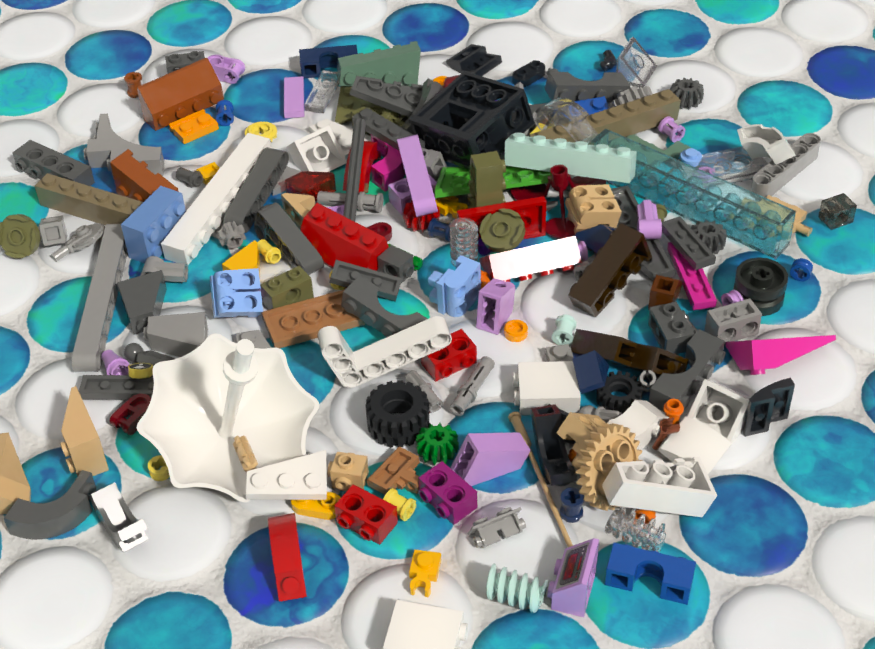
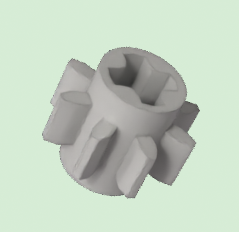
M235 221L224 223L221 230L218 231L221 245L227 244L229 249L240 247L243 240H246L243 225L237 226Z

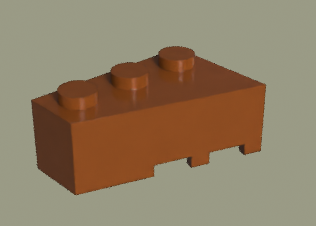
M129 149L110 162L118 195L144 202L160 186L178 191V188L161 174H153L148 170L147 163L144 161L140 163L133 158V152Z

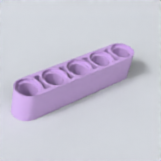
M418 134L397 139L416 217L438 212Z

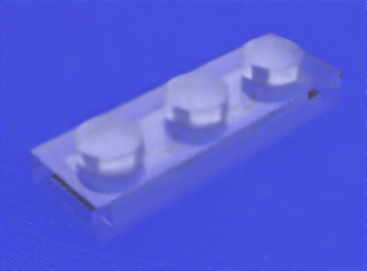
M322 71L304 104L305 111L314 113L325 112L339 85L337 72Z

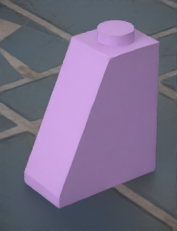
M520 432L468 433L451 469L470 486H474L521 469L531 450Z

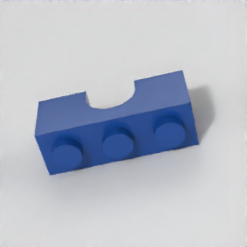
M613 543L606 569L605 585L632 591L636 580L641 577H652L661 585V599L688 605L696 561H691L684 557L661 554L657 551L635 548L628 544Z

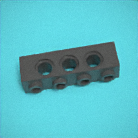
M29 140L12 152L16 168L40 180L48 173L88 186L95 183L91 166L35 141Z

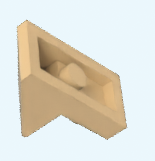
M292 193L281 194L283 210L301 229L303 218L315 205V197Z

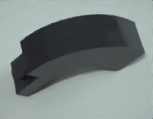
M554 404L531 408L535 445L546 484L566 486L570 482H576V470L568 457L564 439L557 434L562 425L561 412Z

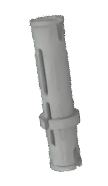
M483 356L466 383L458 389V395L449 407L454 415L462 416L468 405L476 399L477 391L494 368L495 363L490 357Z

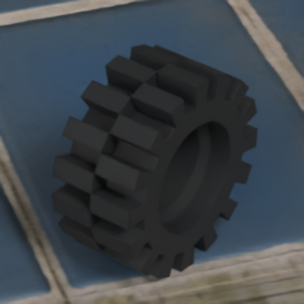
M618 371L617 375L614 372H609L605 386L597 389V404L603 406L606 410H615L623 414L634 400L642 399L643 389L640 380L637 381L635 375L630 378V373L628 372L625 375H622V371ZM619 391L626 393L627 396L619 397L611 393Z

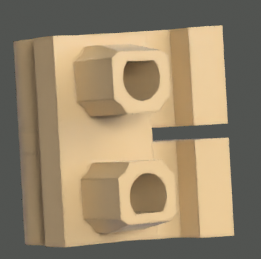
M609 184L579 185L570 190V198H566L565 205L568 210L567 216L575 226V234L576 232L596 227L598 224L617 227L622 211L616 199H614L615 197Z
M570 412L557 431V434L562 439L576 441L572 449L577 455L571 463L577 470L581 468L577 460L583 457L580 449H586L587 447L584 440H592L590 432H597L598 426L604 427L605 422L598 415Z

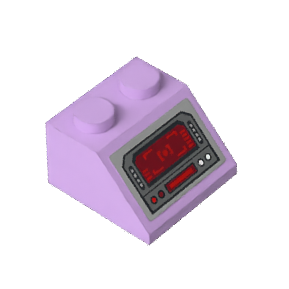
M593 538L565 548L562 559L557 558L554 575H557L556 581L550 582L547 594L548 598H552L551 610L580 617L585 616L597 570L599 539Z

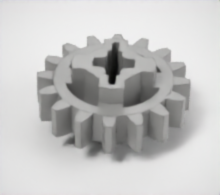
M633 86L618 93V99L609 103V106L612 108L652 95L653 93L650 87L645 86L638 89V87Z

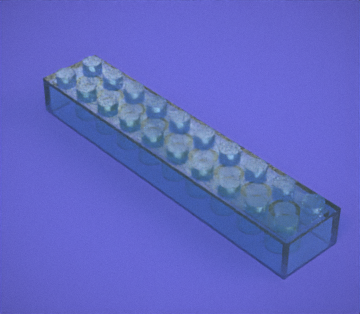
M604 129L591 141V145L595 146L606 144L609 148L627 147L631 151H637L635 177L630 183L607 180L606 183L615 187L629 186L633 195L644 200H651L653 204L664 205L668 211L692 222H704L706 219L708 222L715 220L716 224H723V229L726 230L728 238L774 259H777L789 246L796 214L795 210L608 129Z

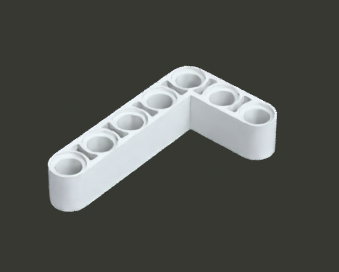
M441 316L429 318L355 352L351 350L340 331L334 326L323 327L317 335L323 357L341 384L347 388L359 386L441 350L452 341L446 320Z

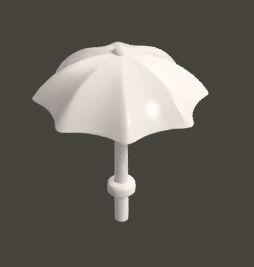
M214 333L209 335L192 352L174 360L158 362L153 366V394L147 411L137 424V431L149 440L164 458L173 486L177 488H211L224 492L240 502L250 501L246 500L247 472L244 471L233 446L234 438L237 435L239 437L243 435L247 437L258 462L256 468L306 455L305 442L307 430L311 419L319 409V402L296 381L288 367L286 356L282 349L254 348V344L248 339H242L238 343H234L224 336Z

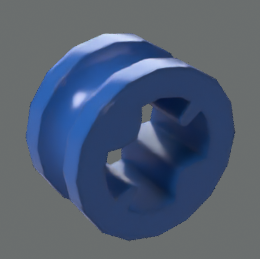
M796 259L790 269V275L797 281H806L811 276L813 265L807 259Z

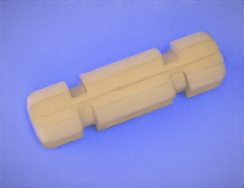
M237 435L234 438L233 446L244 471L257 469L258 462L247 437L244 435L239 437Z

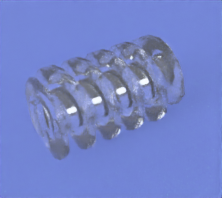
M468 218L454 219L449 225L450 260L452 265L456 267V260L460 255L478 261L477 224Z
M620 507L619 510L616 509L611 514L605 526L606 534L612 532L614 538L622 537L624 543L632 541V546L635 548L641 546L644 550L661 551L666 539L664 523L655 528L656 519H651L647 524L645 523L646 514L643 513L636 519V509H632L629 514H626L627 507Z

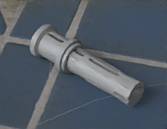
M319 191L317 202L323 205H345L346 193ZM362 191L358 192L357 209L359 211L364 209L376 210V212L382 211L384 203L382 193L372 195L365 194Z

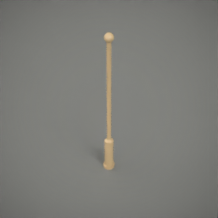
M510 413L508 419L512 423L515 432H520L530 448L532 443L521 421L520 413ZM531 450L528 454L567 547H571L573 544Z

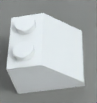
M329 125L287 146L295 165L302 172L307 173L308 177L312 180L347 163Z
M704 379L687 417L705 424L733 443L744 429L750 398L713 380Z

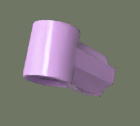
M643 200L642 203L637 205V231L643 233L645 239H661L662 222L661 219H658L656 204H653L651 200Z

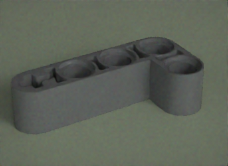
M275 202L256 212L254 229L260 240L265 239L266 241L271 239L294 268L300 266L310 275L324 267V262L319 252L278 203Z

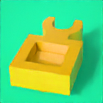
M455 196L435 198L440 214L444 216L450 213L457 220V210L468 209V206L464 203H459V198Z
M414 549L409 570V577L412 578L410 582L411 595L415 594L416 588L423 587L425 588V597L430 596V581L437 582L442 560L441 553Z

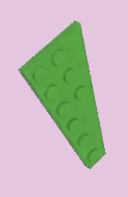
M506 166V172L503 173L506 189L548 183V176H550L548 171ZM442 167L435 187V198L469 194L470 170L463 167Z

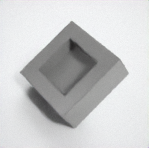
M569 344L545 348L548 362L573 361L572 358L574 357Z

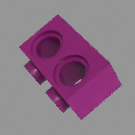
M443 461L418 477V494L425 503H430L440 517L448 519L453 525L478 508L477 491Z

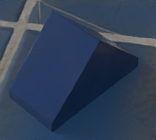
M594 350L572 358L581 394L605 386L609 364L600 354Z

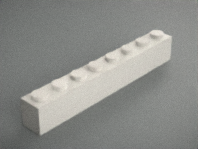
M247 133L161 243L166 260L189 265L197 257L199 251L209 241L213 232L219 228L226 211L263 150L267 147L272 148L270 138Z

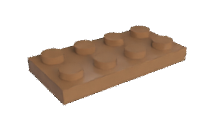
M344 290L262 312V319L274 348H283L318 338L319 330L326 326H334L341 332L365 325V323L341 307Z

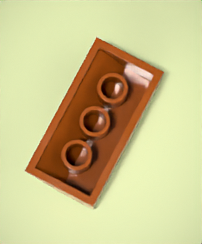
M208 58L199 60L137 87L143 119L155 131L224 100L222 85Z

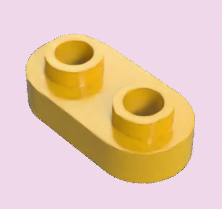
M327 492L326 500H291L292 510L298 515L332 520L336 518L334 505L341 497L336 493Z

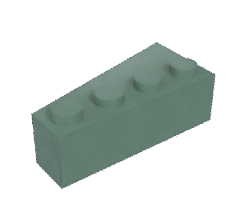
M417 41L403 46L395 45L393 48L385 50L377 49L371 53H359L338 58L337 79L340 86H352L356 76L381 79L383 83L390 84L397 81L401 82V85L404 86L418 84L421 49Z

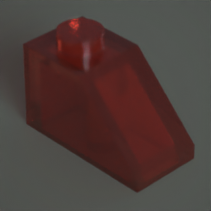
M301 171L285 180L286 193L312 195L315 197V202L317 201L319 191H336L335 175L332 172Z

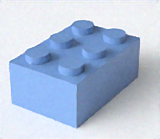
M160 186L121 224L129 258L145 264L148 257H160L162 255L161 243L186 212L181 192Z

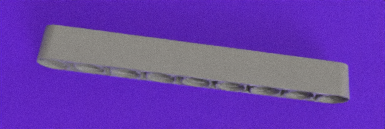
M106 224L72 354V368L74 372L100 371L101 355L106 348L119 293L117 282L122 280L128 254L121 224Z

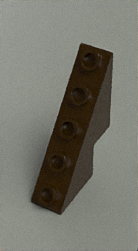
M576 329L571 345L573 353L583 355L595 350L608 363L640 372L646 370V373L648 370H651L658 377L662 373L678 374L685 372L689 359L659 347L638 344L619 336Z

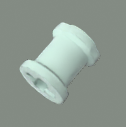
M564 314L556 318L555 325L557 328L552 333V340L557 345H570L573 342L572 331L575 330L577 325L576 320L572 316Z

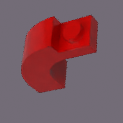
M364 141L359 192L368 193L371 165L375 159H381V151L377 150L378 142ZM351 149L345 168L343 191H346Z
M295 513L268 517L279 602L307 597Z

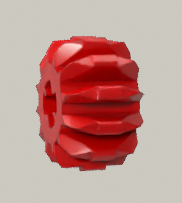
M411 199V202L405 204L403 219L407 228H413L414 232L417 230L422 232L425 229L428 230L432 218H438L439 220V207L437 206L438 212L416 217Z

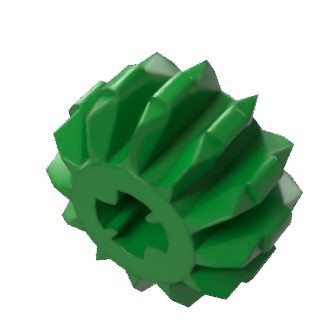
M441 422L437 426L429 423L428 428H421L420 434L416 438L418 456L423 457L425 463L432 461L435 466L437 462L443 461L446 464L447 459L454 460L455 453L459 450V442L456 431H452L450 425L442 427Z

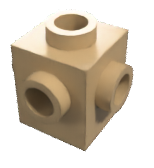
M337 452L334 462L330 461L327 471L328 477H331L332 488L347 491L354 484L364 489L369 474L367 456L354 453Z

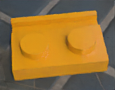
M202 109L170 123L169 129L171 132H174V135L183 144H186L218 130L219 126L218 122Z

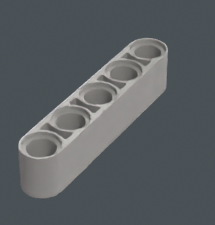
M814 133L804 134L790 145L796 156L777 165L772 160L754 174L750 197L753 200L762 201L768 195H774L817 159L821 138Z

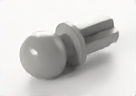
M586 405L579 411V413L584 415H598L605 423L622 415L619 411L606 410L603 406H599L596 409L591 405Z

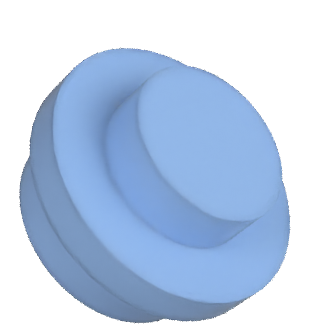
M689 148L681 152L680 159L684 166L693 168L701 162L702 154L696 149Z

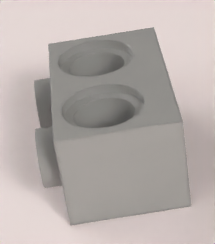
M751 299L708 310L704 331L724 340V344L751 337L759 333L762 313Z

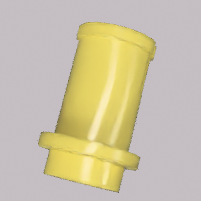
M265 239L258 241L259 253L265 257V261L271 264L280 261V249L271 246Z

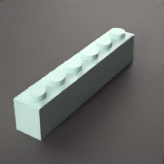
M513 133L505 140L504 161L506 166L548 172L555 165H564L567 167L568 174L630 183L635 177L637 151H631L627 147L609 148L606 144L595 146L588 145L584 141L573 143L567 142L563 138L552 140L546 139L545 136L541 135L530 137L525 136L524 133Z

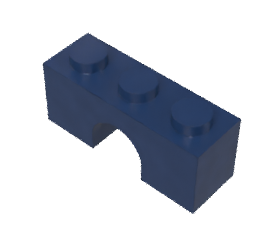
M357 45L299 49L301 76L304 79L321 77L323 69L329 67L337 68L338 58L358 54Z

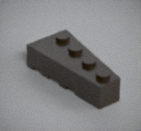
M622 223L611 232L606 244L597 251L595 259L584 269L583 275L578 282L572 285L568 296L573 306L594 317L600 314L613 300L615 290H622L627 285L629 275L631 273L636 275L641 270L639 265L643 260L648 262L652 258L643 233Z

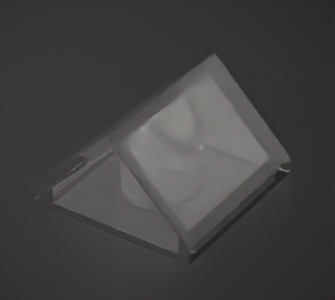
M632 37L617 58L616 72H622L630 86L643 88L657 65L638 41Z

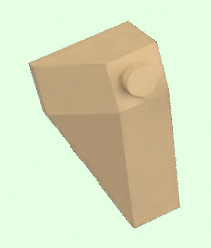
M0 433V515L8 513L18 498L31 502V488L9 433Z

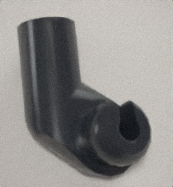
M606 50L603 53L604 61L600 62V67L603 71H607L609 68L613 69L617 65V59L612 51Z

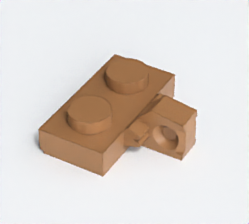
M398 447L367 479L368 486L384 495L392 488L402 490L404 487L407 491L418 494V477L420 476L416 475L414 469L420 463L419 456Z

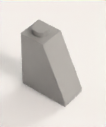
M205 312L148 317V325L144 327L145 341L149 340L151 350L178 357L192 352L208 337Z

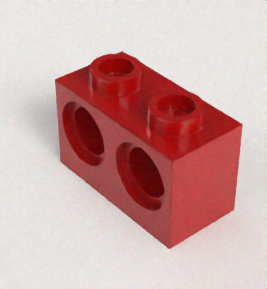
M462 329L451 333L452 341L447 347L421 358L422 366L435 382L477 363V346Z
M354 484L334 505L336 522L341 527L351 529L360 534L365 540H371L379 545L398 523L397 506Z

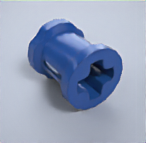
M228 100L219 101L215 106L217 112L216 121L221 126H229L234 121V115L232 114L234 110L233 104Z

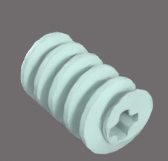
M494 563L487 577V598L493 600L497 596L499 603H504L508 598L510 606L513 607L519 602L521 610H525L529 605L530 612L536 613L544 601L548 580L546 579L544 584L539 586V577L535 576L533 581L529 583L528 573H525L521 579H518L517 570H514L510 576H507V567L505 566L500 573H496V564Z

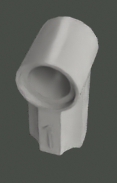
M150 256L146 259L140 275L162 270L165 281L186 283L189 269L186 263L164 262L159 257Z

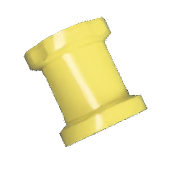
M394 488L390 489L383 498V500L397 506V515L403 521H407L415 511L416 500L412 498L407 499L399 495L398 491Z

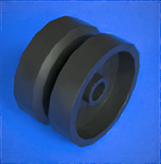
M760 257L750 258L741 262L737 267L733 290H737L743 300L751 299L762 313V316L772 315L783 306L788 273L781 264L774 260Z

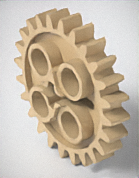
M605 423L604 427H597V432H590L592 440H584L587 447L586 449H580L583 457L577 460L581 468L576 471V474L581 475V478L576 484L582 485L579 493L585 495L584 501L590 502L589 506L607 511L608 509L615 510L616 506L609 505L602 484L616 462L643 460L638 459V456L642 453V450L637 449L640 441L634 440L636 434L630 432V428L619 424Z

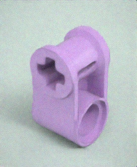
M211 55L208 57L219 81L235 84L239 80V75L245 71V64L239 59L223 57L221 55Z

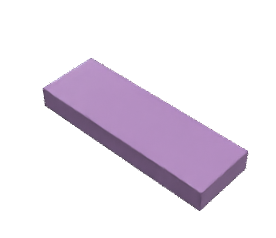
M303 76L284 78L285 118L305 117Z

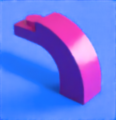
M371 134V141L378 142L377 150L381 151V156L384 157L382 160L371 165L372 182L386 192L388 191L389 184L402 180L405 177L403 162L399 150Z

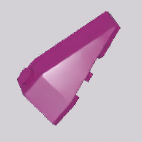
M836 335L726 342V348L740 370H750V375L765 374V369L777 368L835 341Z

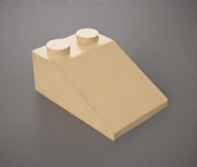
M76 386L72 387L61 429L64 441L60 442L64 456H70V458L65 459L70 473L76 472L78 477L81 471L84 470L91 472L92 476L108 471L109 468L99 436Z

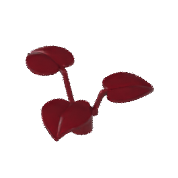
M555 165L550 169L547 185L538 184L510 188V191L515 201L541 196L547 197L550 186L554 190L559 191L561 218L549 220L546 223V233L552 238L563 239L575 236L573 222L568 217L565 218L563 191L567 188L568 184L572 189L579 185L606 184L607 180L576 176L571 179L566 166Z

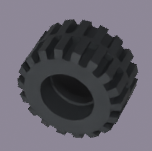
M397 380L395 383L389 381L386 385L380 384L377 386V390L373 389L370 392V396H367L365 404L367 427L371 437L378 439V443L382 445L387 443L388 447H393L394 445L404 447L403 445L405 444L410 446L414 444L421 428H428L430 423L429 401L425 391H421V387L418 385L413 386L411 382L403 383V380Z

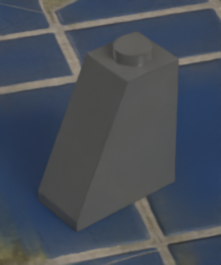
M162 270L117 282L133 334L144 332V327L148 325V317L160 316L167 290Z

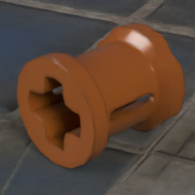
M130 72L124 77L128 85L127 94L131 98H139L137 87L142 85V75L139 72Z

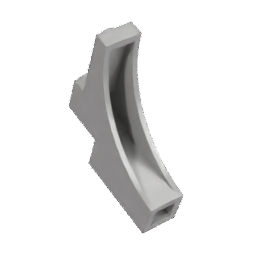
M108 113L100 114L99 122H96L97 135H94V139H88L87 148H84V158L89 161L91 168L107 167L108 171H112L110 162L129 149L133 152L132 157L140 163L142 161L147 163V169L153 174L159 173L162 176L164 175L165 162L161 147L142 146L122 139L112 130Z

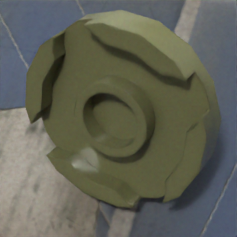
M505 208L499 209V212L494 214L489 213L481 222L479 229L483 243L494 252H505L514 249L524 239L526 232L525 224L520 215L512 209Z
M13 214L7 216L3 222H0V246L6 251L4 253L7 256L25 258L37 250L40 243V231L30 217L23 214Z

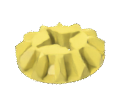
M256 122L249 125L245 130V136L247 133L270 138V142L277 138V128L269 122Z

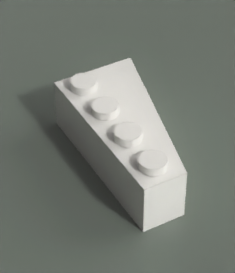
M693 457L691 461L686 462L683 458L674 459L671 463H664L663 460H654L652 464H646L644 461L616 462L602 484L609 505L686 516L703 517L717 497L700 457Z

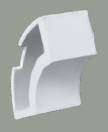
M754 124L737 130L741 145L751 159L768 157L777 165L796 156L783 134L774 127L769 128L763 127L762 124Z
M634 400L622 415L609 420L607 424H619L630 428V432L636 434L634 440L640 441L637 449L641 450L655 436L658 437L660 435V421L669 417L648 401Z

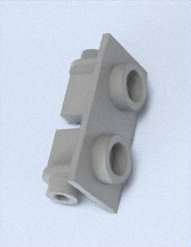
M508 507L499 511L495 518L488 520L487 517L475 521L468 536L475 534L476 537L473 538L475 546L477 548H485L501 540L497 532L501 530L504 539L521 533L522 529L526 528L524 519H518L517 517L522 510L521 507L514 510Z

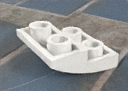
M685 417L680 422L679 432L672 433L658 451L671 462L678 458H683L686 462L691 461L693 457H700L707 474H709L732 443L705 424Z

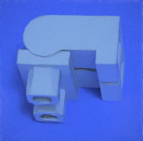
M460 255L456 260L455 271L448 269L444 274L434 271L430 275L428 285L434 288L430 292L429 299L430 302L438 304L439 313L443 315L447 313L451 317H460L475 303L481 290L480 263Z
M258 268L224 270L210 276L214 318L258 317L263 312L261 291H259L261 287Z

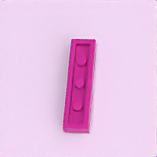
M668 242L667 250L678 276L683 282V287L692 309L700 310L716 307L717 300L703 268L694 270L671 242Z

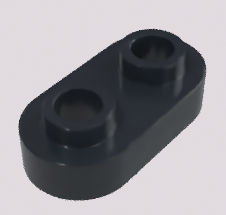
M534 60L514 71L512 74L513 84L516 85L521 82L523 87H526L545 76V64Z

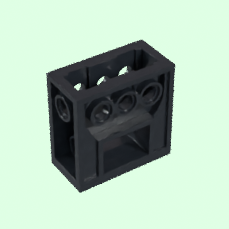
M466 71L461 73L409 119L414 134H418V137L425 141V149L439 151L444 161L469 170L471 155L497 151L500 156L505 151V140L511 134L525 133L535 123L524 89Z

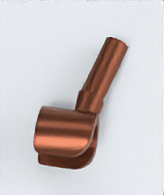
M674 417L660 421L661 432L652 446L654 450H658L668 434L679 432L680 424L672 425Z

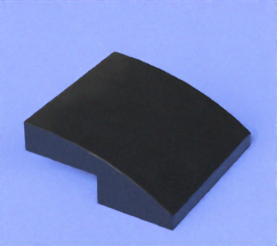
M471 44L446 60V63L459 73L466 71L483 76L501 64L502 59L501 55L487 53L485 46Z
M791 378L774 382L756 392L749 399L743 429L744 436L767 432L771 422L788 419L795 388Z

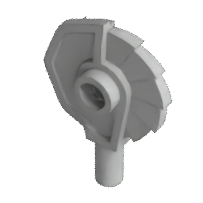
M94 223L79 227L75 234L64 243L63 247L51 254L54 260L57 262L70 252L73 253L76 250L92 245L103 235L104 224Z

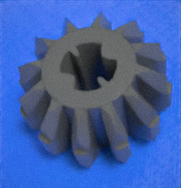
M683 77L682 80L676 79V82L672 83L670 88L681 100L680 106L682 109L684 107L689 109L691 107H698V104L702 103L704 89L698 80L693 81L692 78L686 79Z
M706 219L704 222L697 221L696 225L691 226V229L712 253L718 254L720 250L724 249L727 234L726 230L723 229V224H716L715 220L708 222Z

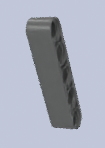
M268 147L263 150L226 211L223 224L235 221L237 226L243 225L245 233L250 230L255 221L256 212L264 206L288 165V152Z

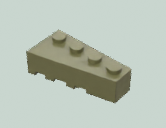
M497 151L471 155L469 171L471 180H469L468 184L470 193L467 197L470 205H467L468 209L506 202L503 190H506V183L503 177V173L506 172V165L504 159H500Z

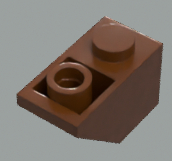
M656 275L650 289L648 310L650 311V307L676 302L683 282Z

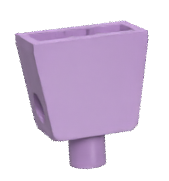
M493 278L479 291L476 328L496 335L499 334L513 311L515 285L513 283Z

